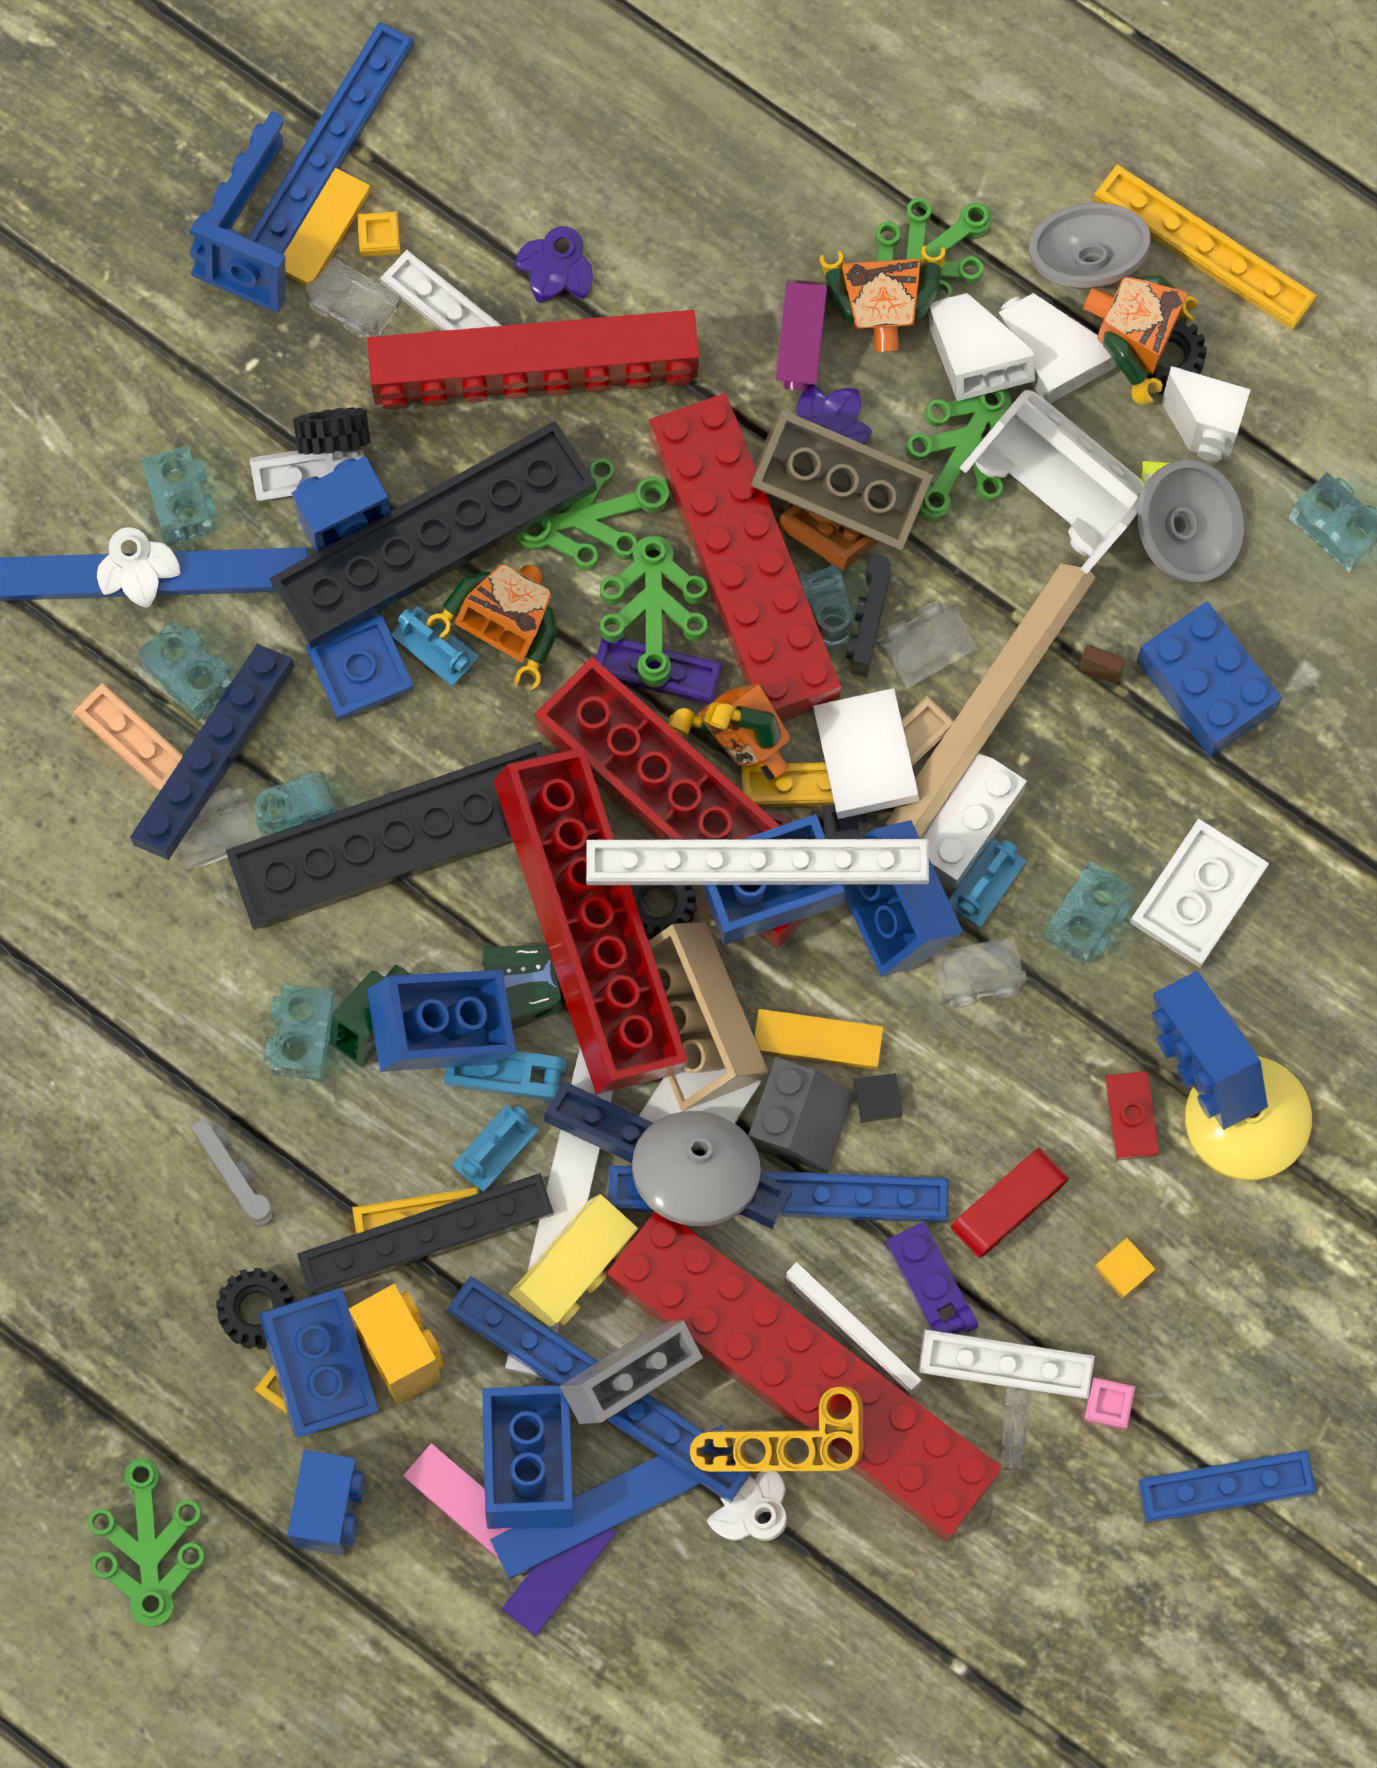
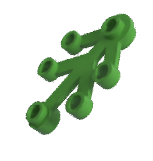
M923 198L911 200L907 207V219L910 222L906 259H921L925 227L931 217V205ZM980 203L966 205L960 212L959 221L927 245V255L932 258L938 257L941 253V247L945 248L946 253L965 237L972 239L984 237L991 227L992 215L990 210ZM920 207L926 211V214L918 217L912 213V210ZM971 213H978L982 215L983 219L979 222H973L968 216ZM883 222L876 230V242L879 245L878 261L893 260L894 247L900 241V229L893 222ZM885 231H891L894 233L895 238L885 240L881 237V234ZM974 256L965 257L961 262L945 261L940 277L961 279L966 284H975L982 277L983 264L980 259ZM971 265L976 267L978 272L974 275H968L963 269ZM940 280L939 289L947 293L946 297H952L950 284Z
M1007 389L987 393L996 396L998 404L995 406L989 405L985 400L986 394L948 403L944 400L936 399L931 401L926 407L924 418L929 425L934 427L944 425L950 418L973 414L967 427L932 436L916 433L909 438L905 445L908 457L917 461L923 460L928 454L955 448L935 485L929 486L918 511V514L924 520L938 521L948 512L951 505V499L948 494L961 472V465L982 441L981 434L987 423H989L990 429H992L1011 406V396ZM931 408H940L944 413V418L937 419L933 417ZM912 442H922L925 446V452H916L912 447ZM974 463L972 466L977 479L976 493L978 497L984 501L995 500L1003 489L1001 479L997 476L994 478L988 477ZM991 482L994 484L995 493L989 494L985 492L983 483ZM929 496H938L942 502L941 506L933 507L929 503Z
M605 458L596 459L590 466V474L596 482L597 491L573 503L569 511L552 515L535 524L534 526H539L543 530L539 536H531L527 532L528 529L517 534L516 539L523 547L530 550H539L549 546L574 559V564L578 569L590 571L598 563L597 549L589 543L578 544L559 533L575 528L612 547L614 554L619 559L629 560L633 558V549L637 544L636 537L629 532L620 533L599 521L639 509L649 513L662 511L669 502L668 485L661 478L647 477L638 484L635 493L593 504L602 487L610 484L614 479V466L612 462ZM599 467H606L610 471L605 477H598L594 472ZM649 493H657L660 496V500L656 503H649L645 497ZM621 541H629L633 547L629 551H621L618 548V544ZM582 552H590L594 557L589 562H582L578 556Z
M647 536L638 541L633 549L634 562L617 577L605 578L600 584V597L602 601L608 605H617L623 601L625 591L645 575V589L619 613L604 616L600 622V633L604 640L617 642L623 638L625 630L645 612L646 653L638 661V677L644 685L649 687H660L667 683L671 676L670 660L666 654L662 653V612L683 629L684 636L690 641L702 640L708 631L707 619L702 614L690 613L662 589L663 575L682 590L683 598L690 604H699L707 596L706 581L699 576H689L673 562L674 551L671 544L659 536ZM653 550L661 553L655 558L646 555L648 551ZM698 586L702 591L698 594H691L688 592V588ZM609 587H616L620 590L615 595H609L605 592ZM692 623H699L702 629L691 631L688 626ZM609 624H616L620 627L616 632H608L605 628ZM652 661L662 664L658 669H650L647 666Z
M141 1458L132 1461L127 1466L124 1475L127 1486L135 1495L138 1541L116 1524L115 1518L108 1510L97 1509L88 1518V1526L95 1535L107 1538L140 1566L141 1584L119 1568L117 1559L108 1552H101L95 1555L91 1562V1569L98 1578L109 1580L131 1599L130 1610L138 1623L146 1627H158L167 1622L174 1610L173 1593L192 1571L202 1567L205 1562V1553L195 1543L183 1545L178 1552L179 1562L160 1582L158 1564L188 1528L194 1527L200 1522L202 1512L196 1502L192 1500L181 1501L175 1508V1517L156 1539L152 1492L158 1488L161 1475L159 1469L152 1461ZM140 1468L149 1470V1478L143 1483H138L134 1480V1473ZM187 1506H191L196 1510V1515L191 1521H183L180 1517L182 1509ZM104 1515L109 1518V1526L105 1530L95 1529L94 1521L98 1516ZM195 1549L199 1552V1560L191 1565L185 1563L184 1554L188 1550ZM105 1558L112 1560L113 1567L110 1572L105 1574L98 1572L97 1565L100 1560ZM149 1597L159 1599V1608L155 1612H147L144 1609V1602Z

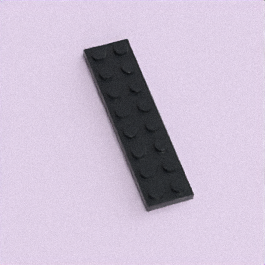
M554 421L271 577L270 581L312 649L597 491V485L557 422Z
M538 742L226 849L253 930L513 841L493 780L507 764L546 756L542 743Z

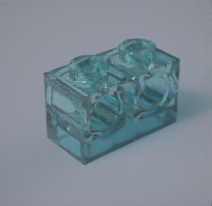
M188 445L141 458L166 545L170 546L214 533L210 519L217 518L218 516L212 495L203 496L199 482L207 481L201 458L192 459ZM180 470L186 473L185 477L179 482H169L166 480L168 474L173 471ZM191 507L197 510L196 514L190 519H180L177 517L178 512L183 508Z
M1326 472L1293 506L1289 519L1349 573L1377 545V509L1371 505L1365 506L1354 496V491L1350 485L1341 478L1334 479ZM1327 500L1334 505L1336 510L1324 512L1317 507L1316 502ZM1350 527L1360 528L1366 537L1354 539L1349 536L1346 529Z
M173 620L143 646L137 654L145 670L197 722L220 701L231 684L229 675L232 671L218 655L215 654L210 658L201 648L204 642L191 627L187 626L182 629ZM179 647L185 650L183 656L178 660L170 661L164 658L165 653L171 648ZM200 676H208L213 679L210 686L205 689H195L191 685Z
M1089 861L1046 926L1042 939L1083 965L1087 963L1091 955L1099 958L1111 940V937L1106 932L1114 921L1121 924L1134 904L1128 900L1133 887L1092 861ZM1096 891H1105L1111 895L1113 903L1108 906L1097 905L1092 900L1091 894ZM1076 924L1084 925L1089 929L1091 936L1085 940H1077L1071 936L1069 928Z
M283 984L281 996L273 997L271 1021H277L274 1037H267L264 1052V1061L270 1062L273 1075L323 1082L330 1039L331 1019L336 1002L333 990ZM308 1004L313 1008V1012L305 1020H296L291 1017V1012L295 1006ZM291 1045H303L307 1049L305 1056L298 1061L286 1059L284 1057L285 1051Z

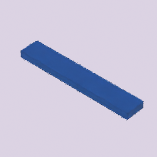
M720 1425L710 1431L724 1430V1428ZM657 1456L574 1497V1526L512 1528L491 1538L490 1542L508 1579L511 1580L603 1532L632 1520L702 1484L662 1457Z

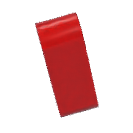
M1039 1147L960 1215L950 1228L975 1256L981 1259L1056 1194L1070 1178Z

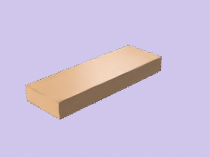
M103 683L73 711L82 723L159 792L183 757L177 749Z

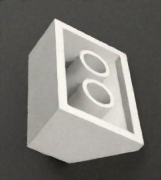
M980 754L976 755L921 837V839H928L929 859L940 879L941 885L953 893L1024 795L1027 781L993 758Z

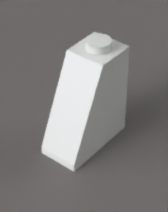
M968 293L954 297H945L931 304L929 308L930 331L957 401L1035 381V357L1033 350Z
M1034 293L1023 299L1020 296L1010 299L1002 305L998 312L997 319L1033 350L1035 357V381L1031 383L1037 393L1049 403L1060 399L1116 367L1115 361L1097 339L1098 335Z

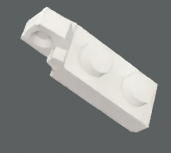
M296 450L250 458L256 499L257 501L292 496V492L297 490V486L302 481L314 476L321 478L333 472L335 466L346 459L355 458L357 460L363 457V450L335 451L334 453H322L320 455H314V453L309 455L299 454Z

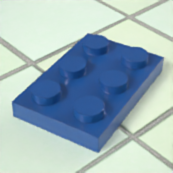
M342 1287L258 1313L294 1437H301L379 1411Z

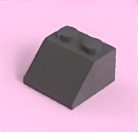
M775 1057L748 1136L757 1150L828 1173L854 1097V1092L814 1069Z

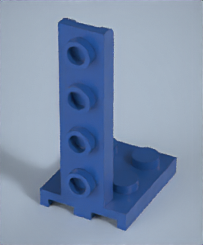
M271 111L263 124L258 123L255 126L247 151L245 153L240 152L237 155L232 166V175L227 183L221 182L219 184L209 212H202L192 225L190 235L194 236V243L190 248V255L195 260L191 276L278 313L285 303L286 255L279 253L272 246L260 245L248 240L231 229L283 146V136L279 133L283 127V117Z

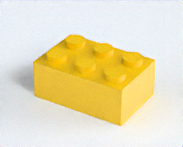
M392 1284L348 1309L358 1336L397 1406L442 1381L439 1369L445 1365L442 1361L441 1350L429 1328L421 1332L424 1327L421 1323L420 1312L408 1291L400 1294L396 1285Z

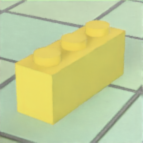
M601 1194L589 1199L510 1291L509 1295L545 1326L550 1327L558 1322L565 1325L580 1308V1305L576 1303L578 1298L585 1290L592 1293L604 1281L607 1274L603 1269L612 1258L615 1261L630 1244L631 1240L629 1238L638 1228Z

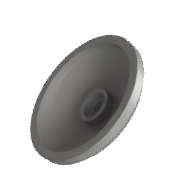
M1106 203L1080 204L1052 214L1037 226L1029 242L1030 259L1039 274L1054 283L1076 289L1100 288L1121 281L1123 277L1130 276L1142 266L1151 249L1150 231L1145 221L1127 208Z
M1180 460L1161 467L1146 482L1138 503L1137 521L1142 544L1153 563L1171 578L1186 583L1209 581L1226 572L1236 560L1242 546L1244 517L1239 498L1224 475L1204 462ZM1174 521L1177 525V530L1174 527Z
M703 1111L678 1112L665 1116L653 1123L638 1140L632 1161L633 1180L646 1204L666 1219L690 1226L719 1224L742 1212L751 1202L757 1191L761 1172L759 1155L749 1136L732 1121ZM693 1151H702L705 1155L697 1156Z

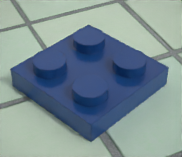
M382 614L359 622L312 649L308 644L305 645L338 722L414 691L412 681Z

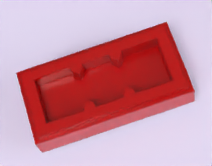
M1148 1071L1106 1075L1105 1085L1115 1160L1158 1156L1159 1150Z

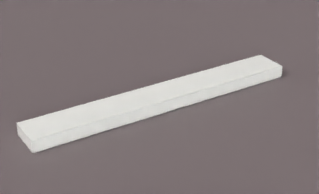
M928 839L587 840V885L929 883Z
M580 1048L571 1084L611 1103L614 1090L595 1094ZM560 1130L546 1190L554 1215L539 1220L528 1270L588 1202L601 1148L563 1130ZM522 1305L519 1306L521 1310L535 1318ZM560 1322L548 1328L558 1334ZM508 1355L505 1366L506 1371L542 1378Z

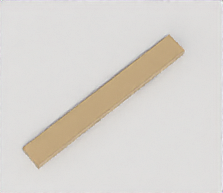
M1066 564L1059 565L915 778L919 802L897 806L886 821V826L912 820L919 837L923 836L1096 577L1091 571L1086 574L1081 570V567Z

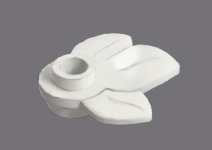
M125 527L117 530L110 538L108 545L109 555L99 564L97 571L98 584L104 595L111 594L122 588L131 601L147 608L152 604L156 596L159 584L158 578L179 576L180 566L174 553L167 545L159 542H150L139 529ZM126 540H132L137 544V551L132 556H126L121 551V545Z
M760 1471L755 1479L749 1476L731 1504L721 1498L725 1506L714 1512L707 1519L709 1526L720 1536L733 1541L744 1539L750 1535L761 1541L777 1538L784 1531L787 1524V1513L782 1506L786 1492L783 1478L777 1471ZM770 1512L772 1516L769 1522L765 1524L758 1523V1517L761 1513Z

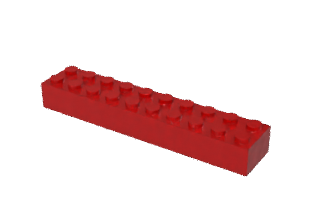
M654 1212L608 1270L607 1283L660 1323L683 1320L701 1355L799 1430H819L820 1399L829 1389L847 1386L856 1390L861 1396L863 1403L864 1449L860 1461L850 1469L947 1543L1000 1474L1002 1466L685 1225L668 1220ZM836 1394L831 1400L830 1408L835 1416L844 1419L851 1413L852 1404L850 1399L844 1394ZM836 1438L831 1445L832 1455L841 1462H847L851 1458L853 1449L850 1442L845 1438Z

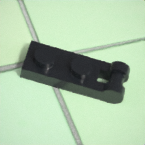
M874 555L868 559L865 582L869 587L868 597H859L855 614V621L862 622L859 636H850L846 659L853 660L851 674L868 677L890 579L891 563L883 555Z

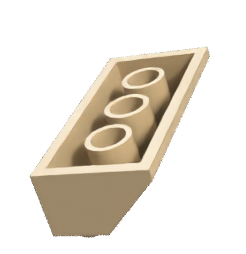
M707 923L672 924L650 939L648 942L688 1060L682 1067L689 1073L719 1071L725 1068L727 1071L686 1100L675 1074L668 1076L681 1112L747 1087L769 1073Z

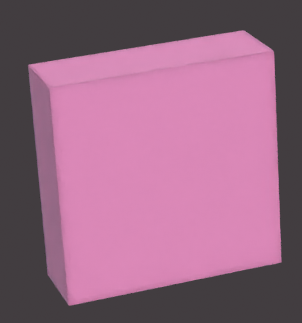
M1093 1377L1084 1421L1126 1430L1135 1386Z

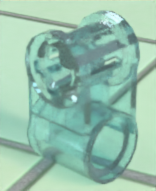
M830 563L828 568L807 574L803 570L797 572L824 644L834 646L844 643L849 638L852 629V609L846 594L840 568ZM828 616H838L844 622L839 626L832 627L825 624L823 620Z
M322 772L305 774L293 781L266 788L257 795L254 803L257 825L267 835L337 812L327 779ZM275 807L280 812V815L273 817L268 808Z

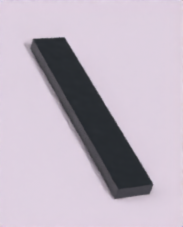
M541 1173L297 1253L309 1293L314 1295L552 1216L554 1212Z

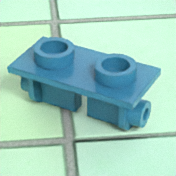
M418 605L413 611L406 609L398 618V622L401 624L391 634L392 638L453 687L480 656L452 633L447 641L439 637L446 628L440 623L435 624L432 630L427 627L426 622L430 615Z
M992 838L950 897L949 902L952 909L981 928L1027 862V860L1016 854L1018 848L1008 840L999 843Z
M506 1104L451 1167L484 1192L539 1130L527 1121L529 1115L521 1107L516 1106L512 1109Z

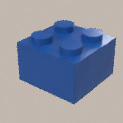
M366 456L357 460L355 458L346 459L336 465L333 472L321 478L318 476L310 477L302 481L297 486V490L292 492L298 522L315 553L390 512L388 496Z
M303 1450L287 1534L293 1547L345 1556L347 1545L354 1546L358 1530V1520H355L356 1514H353L355 1502L362 1503L366 1487V1478L363 1477L364 1471H360L355 1458Z

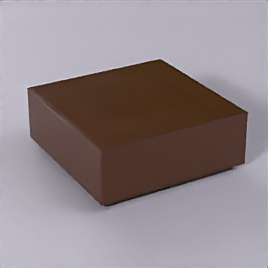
M1086 645L1078 670L1117 685L1125 659L1092 645Z

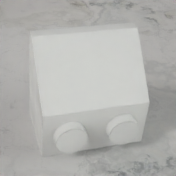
M1171 366L1162 405L1189 451L1197 453L1198 457L1209 462H1219L1220 460L1229 462L1251 389Z

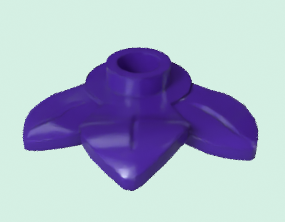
M556 227L548 232L544 239L529 241L520 249L517 255L515 267L526 272H532L530 286L538 303L554 298L564 287L578 298L585 299L592 285L593 270L591 264L582 255V238L570 227ZM561 239H566L570 242L569 250L566 253H558L555 249L556 243Z
M811 384L808 386V390L803 391L797 403V416L863 445L872 434L871 428L857 421L861 408V397L857 389L842 388L826 396L817 386Z

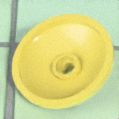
M1259 1057L1268 1108L1260 1111L1258 1117H1248L1223 1130L1215 1117L1210 1119L1206 1117L1197 1099L1199 1094L1194 1087L1187 1099L1185 1127L1193 1149L1210 1168L1232 1179L1257 1181L1280 1174L1299 1158L1310 1137L1312 1110L1304 1087L1288 1069L1267 1058Z

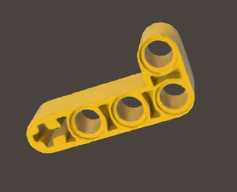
M847 1386L831 1388L825 1392L819 1404V1430H714L702 1433L691 1444V1460L696 1467L709 1472L841 1471L849 1469L860 1461L864 1449L863 1403L861 1396L856 1390ZM836 1394H844L850 1399L852 1404L851 1413L844 1419L835 1416L830 1408L831 1400ZM731 1438L736 1439L733 1454H723L714 1457L713 1462H711L710 1455L703 1454L702 1448L710 1445L711 1439H713L715 1447L733 1446ZM751 1438L760 1440L765 1446V1457L759 1463L752 1462L745 1455V1445ZM794 1438L804 1440L809 1447V1455L804 1462H796L788 1454V1445ZM836 1438H845L852 1445V1456L847 1462L836 1460L831 1453V1445ZM733 1455H734V1460H735L736 1464H733V1463L731 1462L732 1459H733Z

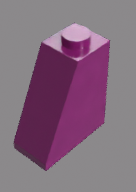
M788 279L786 282L776 380L784 381L783 388L807 391L808 384L816 385L828 293V285L826 283Z

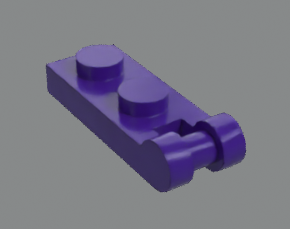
M924 1221L886 1240L885 1244L930 1330L957 1334L963 1330L968 1333L979 1327L972 1310L967 1305ZM951 1305L956 1315L943 1321L938 1311Z

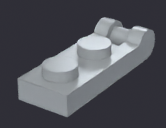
M204 1117L191 1125L195 1137L249 1221L256 1227L268 1226L274 1217L270 1202L264 1195L254 1194L250 1188L249 1183L254 1178L241 1158L236 1162L232 1160L226 1150L232 1144L219 1123L211 1127Z

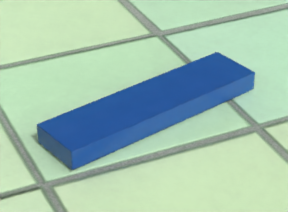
M1308 1450L1138 1480L1146 1524L1316 1493Z

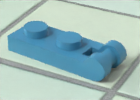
M516 1051V1053L494 1065L446 1068L444 1084L450 1087L535 1098L551 1103L560 1088L561 1074L566 1073L568 1060L558 1056ZM533 1069L545 1072L543 1083L531 1082Z

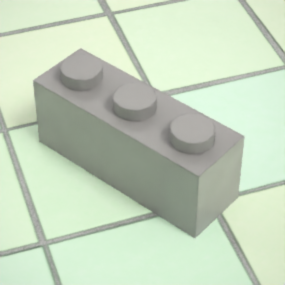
M683 1320L661 1322L560 1385V1388L579 1424L602 1423L703 1359Z

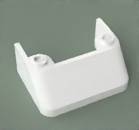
M1024 390L960 467L966 473L976 463L978 469L991 478L995 476L1003 478L1010 473L1071 524L1068 530L1071 537L1070 544L1081 555L1089 556L1081 567V570L1086 574L1137 514L1140 495L1145 486V483L1043 397L1030 390Z

